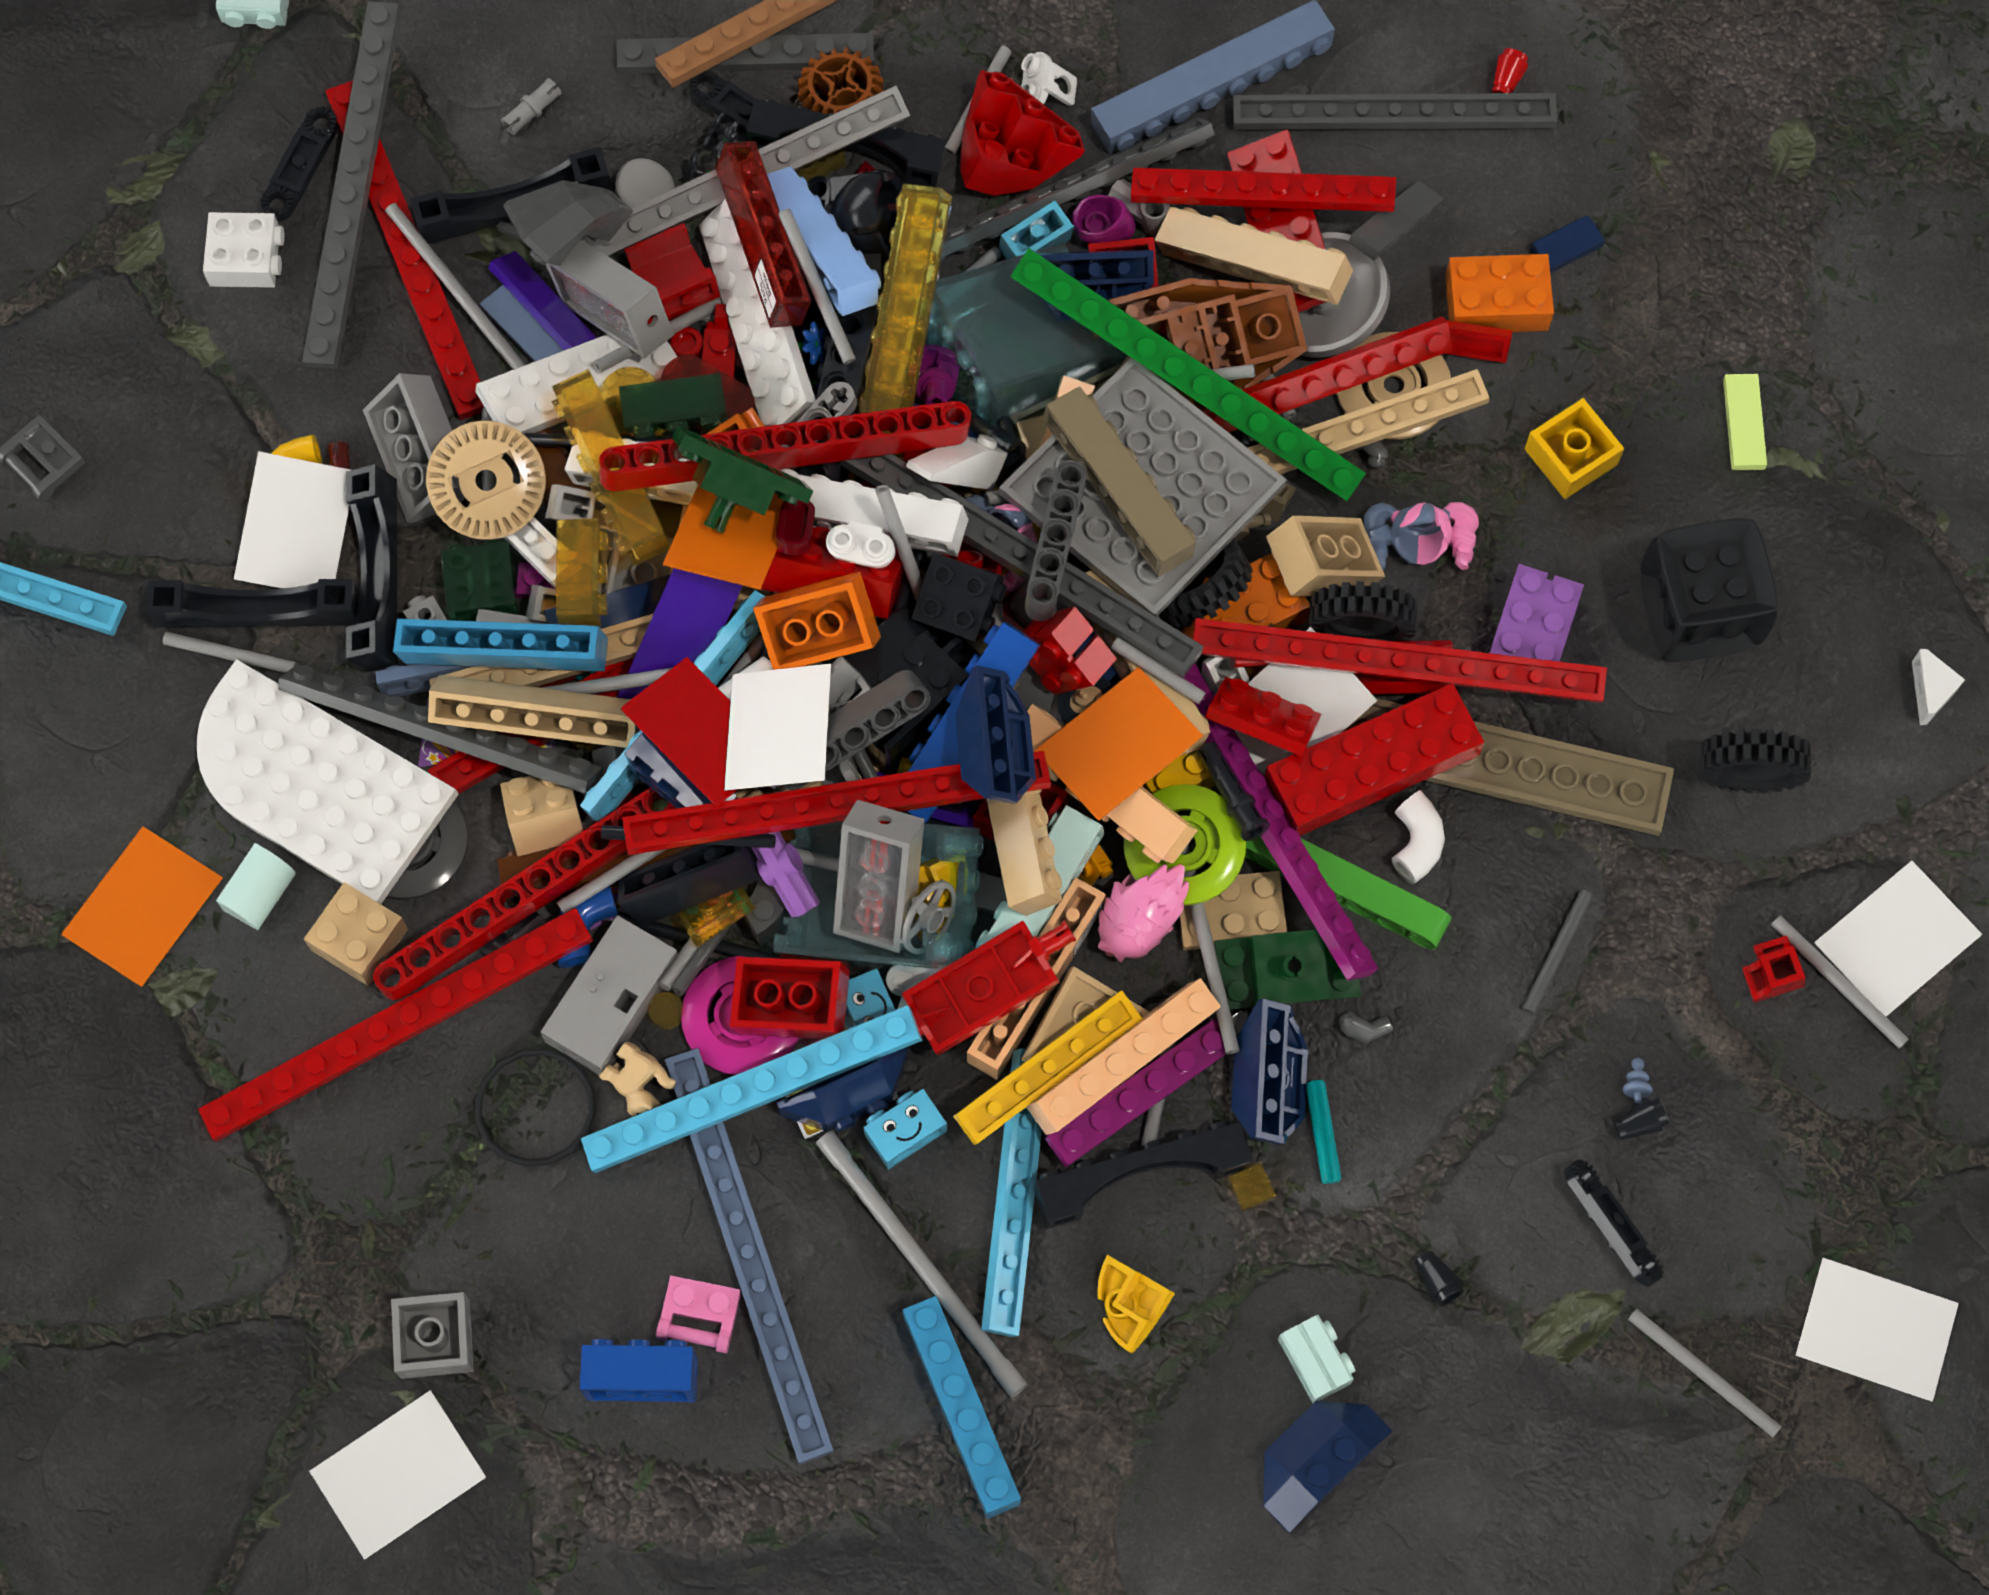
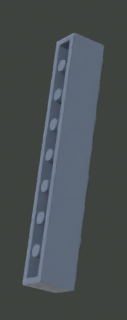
M1313 0L1091 108L1090 125L1109 155L1118 150L1122 151L1133 146L1136 141L1146 136L1153 137L1159 134L1163 128L1173 123L1179 124L1186 121L1191 114L1201 109H1211L1220 100L1230 95L1241 94L1252 84L1268 81L1275 73L1285 68L1292 69L1298 66L1304 59L1314 54L1321 55L1332 46L1335 28L1318 2Z

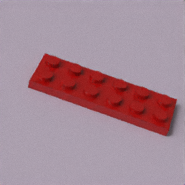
M1288 129L1227 153L1232 171L1303 174ZM1243 207L1248 224L1255 227L1258 231L1268 234L1271 231L1278 232L1287 239L1296 242L1301 239L1307 240L1316 247L1326 250L1314 209ZM1293 293L1298 313L1326 303Z

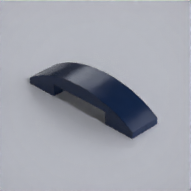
M670 574L583 600H576L544 609L547 624L599 626L600 629L653 614Z

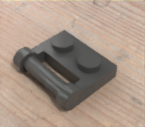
M40 414L0 447V462L3 465L8 464L32 489V494L40 502L49 499L61 483L85 464L83 457ZM23 448L49 473L42 480L17 455Z

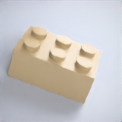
M1293 515L1266 536L1272 555L1283 576L1284 584L1291 596H1313L1315 591L1319 592V589L1322 587L1329 589L1331 584H1337L1342 587V582H1350L1353 586L1356 585L1357 581H1364V585L1370 586L1372 582L1378 583L1385 577L1361 518Z

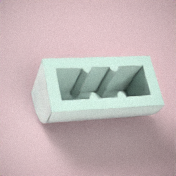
M255 843L216 901L223 911L259 930L296 872L279 857Z

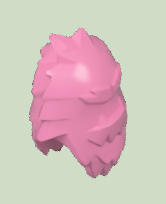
M1164 864L1149 877L1145 876L1136 881L1132 874L1129 873L1121 883L1114 882L1111 897L1105 898L1104 911L1100 910L1098 931L1100 942L1098 948L1105 951L1106 956L1115 957L1119 962H1122L1125 958H1141L1159 945L1161 939L1173 930L1174 927L1172 925L1183 911V901L1189 890V883L1187 881L1183 882L1185 867L1179 864L1167 870V865Z

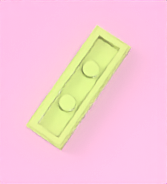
M1725 374L1723 386L1732 470H1765L1767 467L1758 374Z

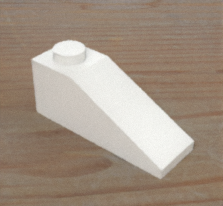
M979 434L978 438L967 437L966 441L962 444L936 448L908 460L906 467L929 481L993 490L1008 453L996 447L998 442L995 439Z

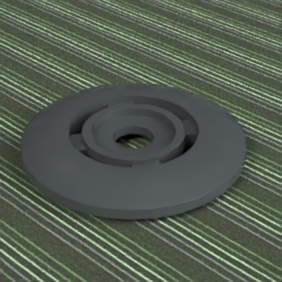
M454 801L387 897L400 900L421 898L438 891L457 874L467 854L469 836L464 816ZM431 853H436L435 856L427 864L418 869L409 871V867H415L422 864L431 856Z

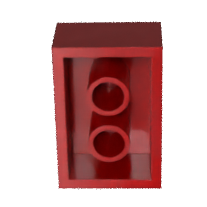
M737 957L730 1027L740 1035L826 1039L843 1032L845 1028L850 970L841 961Z

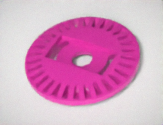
M744 956L720 960L703 970L688 988L681 1009L682 1030L690 1049L698 1048L703 1063L708 1067L733 1076L791 1053L799 1041L798 1037L767 1036L764 1038V1036L740 1035L730 1027L737 957ZM717 993L722 994L714 1009L715 1021L708 1024V1013L712 1000Z

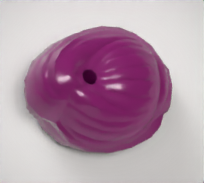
M1107 195L1089 196L1081 200L1072 213V225L1077 236L1089 244L1129 240L1135 233L1136 224L1131 212L1124 202L1116 197Z

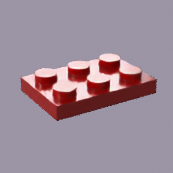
M1225 676L1209 705L1205 718L1303 756L1322 714L1313 711L1307 705L1295 704L1282 699L1274 692L1262 691L1249 686L1247 682L1241 679H1231Z

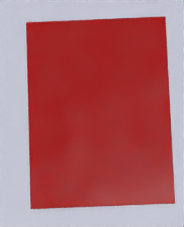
M688 657L684 658L620 708L716 807L738 790L724 791L731 701Z

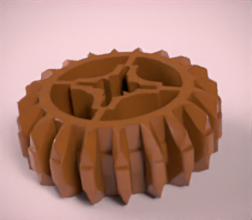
M833 47L830 55L820 51L818 55L819 60L810 58L808 62L809 67H802L801 78L797 82L799 89L797 94L801 106L808 108L810 111L824 114H836L884 91L882 89L884 87V80L880 76V69L877 65L872 66L870 56L862 59V54L859 50L851 55L847 47H845L843 53H837ZM854 77H857L864 83L866 90L859 88V84L854 82ZM816 89L821 90L822 94L828 97L827 103L818 97L815 92Z

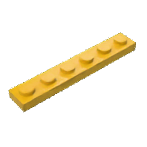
M1122 990L1117 992L953 1117L974 1145L978 1144L1141 1021L1142 1017Z

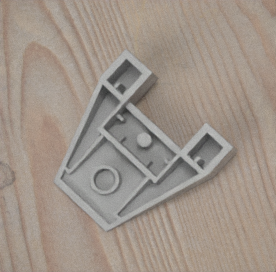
M559 484L552 485L545 518L578 525L572 555L579 560L584 570L567 582L565 591L532 585L526 616H528V619L547 622L544 609L576 600H583L670 574L671 567L663 566L662 564L673 539L592 491Z

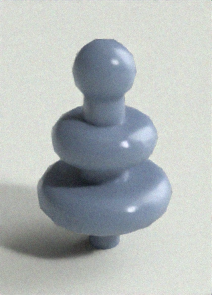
M1637 1057L1631 1062L1633 1071L1629 1072L1626 1076L1628 1083L1623 1086V1093L1628 1097L1634 1098L1635 1103H1641V1098L1650 1096L1653 1088L1647 1083L1649 1081L1648 1073L1642 1071L1645 1065L1644 1060Z

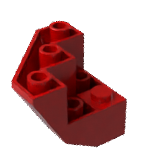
M980 71L962 133L960 171L965 188L993 196L1031 190L1083 155L1085 149L1079 131L1003 73Z

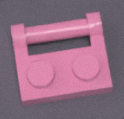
M670 1275L662 1314L657 1327L656 1339L668 1341V1338L710 1346L716 1348V1352L727 1354L741 1298V1290ZM675 1315L720 1324L721 1330L718 1334L672 1324L673 1317Z

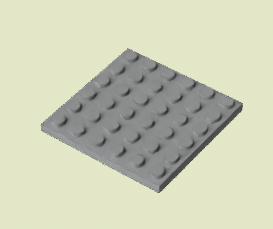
M1130 358L1093 395V398L1096 400L1099 412L1106 421H1111L1116 427L1118 438L1125 447L1129 446L1134 451L1138 465L1143 472H1148L1154 478L1157 490L1161 496L1171 501L1175 507L1176 516L1181 523L1188 525L1192 529L1196 538L1193 557L1158 577L1087 480L1069 552L1126 599L1157 617L1285 487L1287 479L1155 373L1133 358ZM1052 435L999 487L998 494L1020 509L1021 512L1042 529L1056 469L1063 461L1072 459L1055 436ZM1065 480V482L1069 484L1075 483L1071 480ZM1058 509V511L1061 513L1068 512L1065 509ZM1053 538V539L1056 540L1057 542H1061L1060 539H1058V538Z

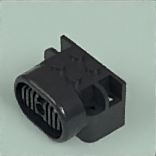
M903 606L889 614L888 619L884 618L877 624L881 638L872 649L843 656L864 676L872 688L897 672L910 670L917 675L930 692V704L923 712L864 748L866 753L889 775L895 774L898 771L901 757L909 758L919 742L923 745L927 743L932 733L927 731L928 727L938 713L943 716L951 705L946 702V699L956 684L963 686L969 674L965 672V669L975 655L967 647V641L963 637H956L953 633L939 628L936 629L933 626L911 619L915 609L911 606ZM862 688L857 690L850 700H853L862 691Z

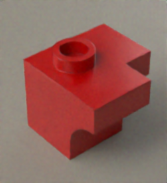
M1787 935L1753 946L1757 961L1743 967L1742 972L1754 1003L1805 987L1806 977L1794 945L1791 946Z

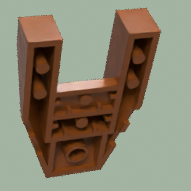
M1187 278L1107 299L1144 325L1164 320L1169 341L1210 369L1254 364L1255 377L1229 380L1240 389L1258 384L1307 351L1292 285ZM1093 332L1094 338L1100 337ZM1173 388L1194 406L1201 405L1178 388Z

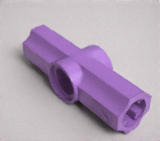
M780 831L765 833L775 834L776 844L775 848L751 847L757 857L756 863L759 874L767 885L774 886L791 917L801 916L820 903L803 873L801 856L792 844H786Z

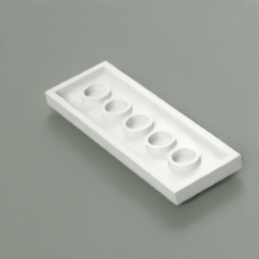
M607 334L477 383L475 391L493 421L509 425L522 434L536 433L639 393L677 372L680 376H683L684 367L668 341H666L645 359L635 354L599 373L596 371L593 362L624 346Z

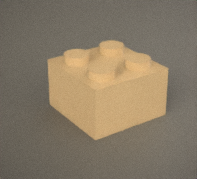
M534 776L518 777L508 782L500 783L507 822L517 856L563 845L584 831L577 798L573 789Z
M344 882L307 933L304 940L312 952L369 986L373 980L376 967L388 959L408 931V928L402 917Z

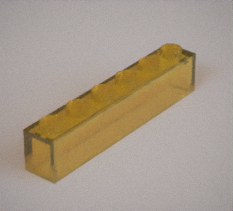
M587 369L553 385L552 388L557 399L553 400L552 404L560 420L565 417L569 426L565 427L564 431L571 445L575 446L578 444L581 453L576 455L583 472L585 474L590 472L594 479L588 484L597 502L602 499L606 508L601 510V513L609 529L615 527L619 536L613 539L621 556L628 555L633 564L638 565L669 550L671 544L645 488L609 491L601 485L599 456L607 448L625 444L590 370ZM611 468V469H609V470L617 471V470H620V469H619V468Z

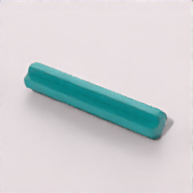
M1313 1080L1307 1082L1306 1093L1321 1181L1323 1184H1335L1340 1182L1341 1172L1324 1080Z

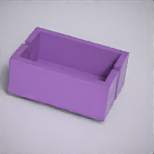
M1519 564L1489 653L1560 661L1584 584L1556 575L1553 581L1546 579L1547 572Z

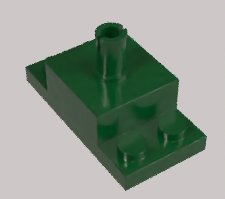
M677 426L672 439L679 446L677 450L682 452L681 455L699 463L692 478L700 488L717 496L704 522V525L712 529L716 528L717 531L724 533L736 505L744 506L765 515L774 493L778 494L777 497L794 505H797L798 500L808 504L813 494V490L803 480L680 426Z
M1317 929L1213 941L1230 1010L1254 1008L1257 1001L1262 998L1282 1004H1296L1361 997L1360 979L1347 981Z

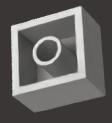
M464 1292L391 1299L394 1372L401 1379L474 1372L470 1300Z

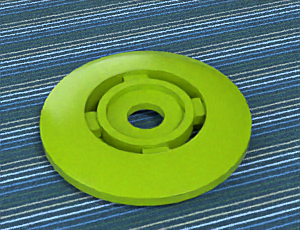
M1189 784L1173 785L1154 792L1153 795L1174 812H1191L1189 816L1181 817L1198 830L1193 837L1196 846L1190 854H1180L1173 864L1165 860L1157 863L1142 852L1145 846L1135 839L1132 843L1124 838L1125 859L1133 878L1137 881L1145 876L1149 877L1164 864L1167 865V870L1181 864L1185 867V872H1192L1201 868L1207 862L1211 866L1206 871L1196 876L1184 877L1183 882L1187 881L1189 883V890L1183 903L1184 905H1195L1217 897L1234 882L1243 866L1246 855V841H1243L1241 838V829L1235 819L1229 817L1226 813L1225 807L1227 803L1224 797L1208 788Z

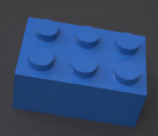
M594 1339L591 1341V1345H582L580 1390L587 1401H697L698 1358L693 1347L687 1346L686 1341L668 1340L665 1341V1346H650V1341L629 1340L628 1345H613L614 1341Z

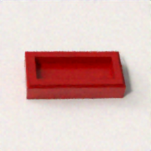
M1447 320L1453 351L1444 354L1506 363L1512 339V330Z

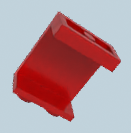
M684 223L624 249L630 270L656 287L668 320L721 297L715 275L710 267L705 269L691 245Z

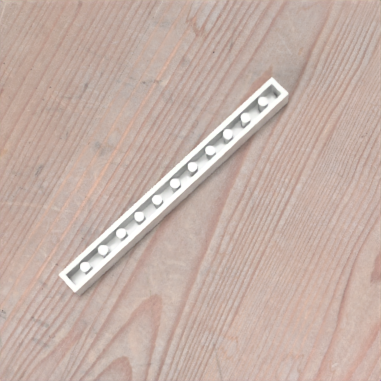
M576 433L564 470L573 484L607 490L600 482L599 456L607 448L637 444V442L630 439L610 440L598 433H590L589 435ZM686 458L678 459L679 461H689ZM646 463V464H643V465H645V466H653V465H655V464H653V463ZM611 468V469H609V470L617 471V470H620V469H619V468ZM779 469L803 480L813 490L809 501L815 507L814 527H825L831 530L838 525H848L849 520L882 527L885 534L893 541L874 488L863 487L860 483L852 480H845L842 483L831 481L829 478L819 474H812L809 477L799 475L791 469ZM695 481L614 492L689 506L698 484ZM890 489L910 547L958 557L969 520L963 505L949 498H943L939 501L928 499L925 495L916 492H910L906 495L896 493Z

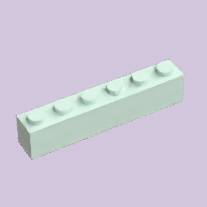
M1067 805L1062 813L1056 812L1047 828L1050 831L1048 834L1055 848L1053 859L1056 871L1062 881V887L1060 888L1062 898L1075 877L1078 878L1105 834L1101 824ZM1003 900L995 911L993 918L996 921L990 931L985 930L981 934L975 948H978L1021 921L1026 923L1033 936L1039 937L1059 903L1025 916L1008 908V903Z

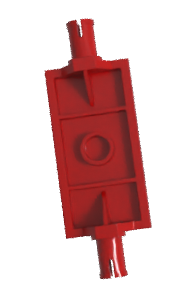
M1021 921L901 994L912 1010L920 1035H925L934 1052L939 1056L1059 984L1060 981L1048 962L1050 960L1049 956L1071 942H1075L1076 938L1065 921L1040 937L1033 936L1026 923Z

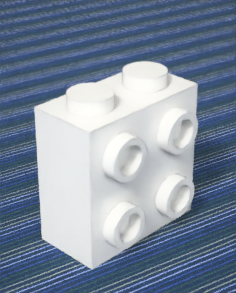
M209 212L203 273L209 286L275 287L276 275H281L282 261L280 255H278V248L284 245V228L279 226L275 214Z

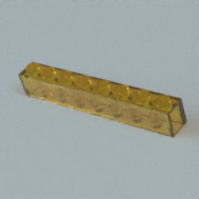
M903 184L902 192L897 197L896 211L898 214L895 227L892 228L890 233L891 251L889 260L884 265L885 283L883 293L879 295L877 302L879 316L877 326L873 328L871 334L873 348L871 358L865 366L867 380L865 391L859 399L860 413L913 407L952 201V196L941 188ZM883 431V433H886V434H891V433H892V432H890V431ZM905 452L893 455L903 460Z

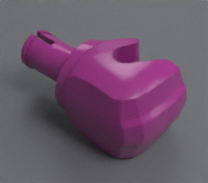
M935 344L919 346L910 369L909 378L912 391L925 405L947 402L952 398L960 365H957L955 353Z

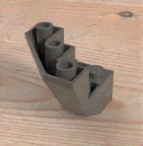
M564 180L508 200L503 205L522 241L532 249L529 254L542 265L549 263L557 266L562 264L584 235L593 241L601 239L609 242L633 212L632 209L608 189Z

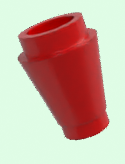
M1506 48L1503 54L1498 56L1491 93H1513L1528 69V56L1525 53L1516 49Z

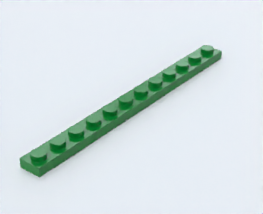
M1028 248L1011 274V278L1344 500L1348 501L1365 476L1366 472L1032 249Z

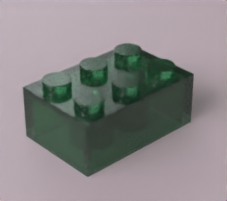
M721 373L619 386L624 428L629 434L635 435L636 439L655 437V431L667 430L669 434H674L677 426L689 430V426L701 425L702 430H712L729 419L724 381Z

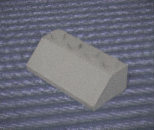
M399 373L363 409L387 473L397 479V498L407 523H414L437 514L428 496L426 472L431 454L438 443L452 431V428L431 376ZM453 476V490L461 503L465 497L460 490L459 478Z

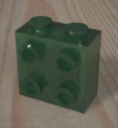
M488 540L482 545L475 546L457 544L447 550H440L447 613L451 621H476L478 609L519 615L513 556L508 541Z

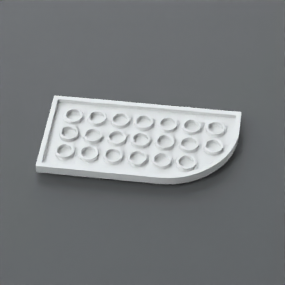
M236 659L209 697L203 710L197 733L198 763L210 793L225 811L243 825L341 884L345 882L379 904H382L456 799L458 792L453 787L305 699L278 690V683Z

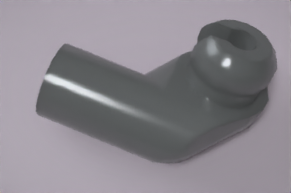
M1379 441L1356 448V450H1362L1369 454L1367 462L1369 466L1382 468L1385 465L1388 451Z
M1345 1012L1339 1019L1342 1032L1360 1043H1368L1393 1032L1392 1024L1386 1015L1368 1022L1356 1016L1354 1012Z

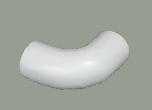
M1421 790L1411 795L1395 811V814L1409 830L1410 841L1404 849L1392 857V863L1397 873L1407 883L1412 885L1427 875L1439 861L1445 842L1442 819L1431 801Z

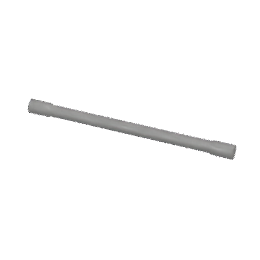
M832 1130L824 1134L816 1142L817 1146L833 1167L839 1170L931 1292L937 1296L938 1301L990 1367L992 1374L1010 1398L1022 1392L1028 1386L1027 1382L1010 1360L1003 1356L987 1333L981 1331L980 1324L852 1159V1155Z

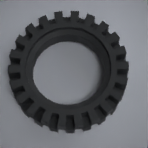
M1233 539L1200 572L1220 567L1213 577L1195 589L1180 593L1158 615L1162 621L1169 625L1172 624L1173 627L1177 628L1181 624L1184 627H1190L1195 618L1204 619V616L1209 615L1212 619L1218 616L1216 613L1217 609L1221 608L1225 611L1230 607L1228 604L1229 600L1236 602L1240 598L1238 592L1246 591L1248 588L1246 583L1251 582L1252 576L1250 573H1253L1238 542Z
M1357 581L1356 585L1353 586L1350 582H1342V587L1337 584H1331L1329 589L1322 587L1319 589V592L1315 591L1313 597H1311L1309 628L1311 627L1317 633L1384 641H1410L1411 637L1414 638L1417 600L1413 598L1411 593H1405L1404 589L1398 588L1393 590V586L1388 584L1384 587H1379L1377 582H1372L1370 586L1364 585V581Z
M1744 729L1736 730V734L1730 731L1722 732V735L1714 734L1711 738H1706L1701 745V777L1712 786L1718 785L1720 789L1730 787V791L1738 792L1740 789H1745L1746 793H1753V790H1760V793H1768V789H1772L1775 792H1781L1783 788L1788 790L1795 789V786L1801 787L1804 785V782L1808 783L1810 781L1811 744L1805 738L1800 739L1798 735L1789 736V733L1784 731L1775 734V730L1769 729L1765 733L1759 732V729H1751V732L1747 733Z

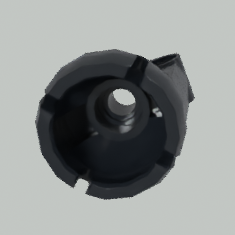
M876 170L830 178L815 176L807 182L811 193L820 198L825 211L834 216L838 228L848 234L851 244L856 251L860 250L862 254L881 253V266L891 265L896 262L910 211L908 208L890 210L887 207V204L903 203L908 199L906 190L896 175L889 171Z

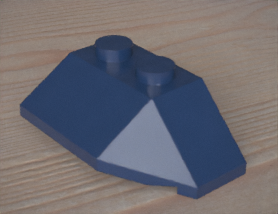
M1103 250L1039 254L1105 299L1149 289L1154 284L1153 250ZM1038 296L1056 321L1074 320Z
M976 665L972 668L956 711L961 779L986 799L1015 804L1036 781L1030 715L1018 693L1009 684L1010 679L1005 671Z
M1262 998L1257 1001L1237 1036L1240 1051L1234 1053L1231 1109L1252 1139L1281 1145L1287 1141L1288 1136L1296 1130L1305 1118L1308 1048L1301 1030L1293 1018L1294 1013L1291 1006Z
M908 1047L831 1077L776 1102L781 1117L826 1132L834 1129L837 1132H842L856 1124L855 1119L868 1114L870 1117L880 1110H887V1104L893 1101L908 1059Z
M1316 1401L1264 1452L1263 1507L1290 1533L1392 1433V1430L1367 1404Z

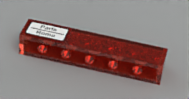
M756 141L724 143L715 169L769 326L774 328L802 325L810 306L811 298L795 252L778 216L780 210Z

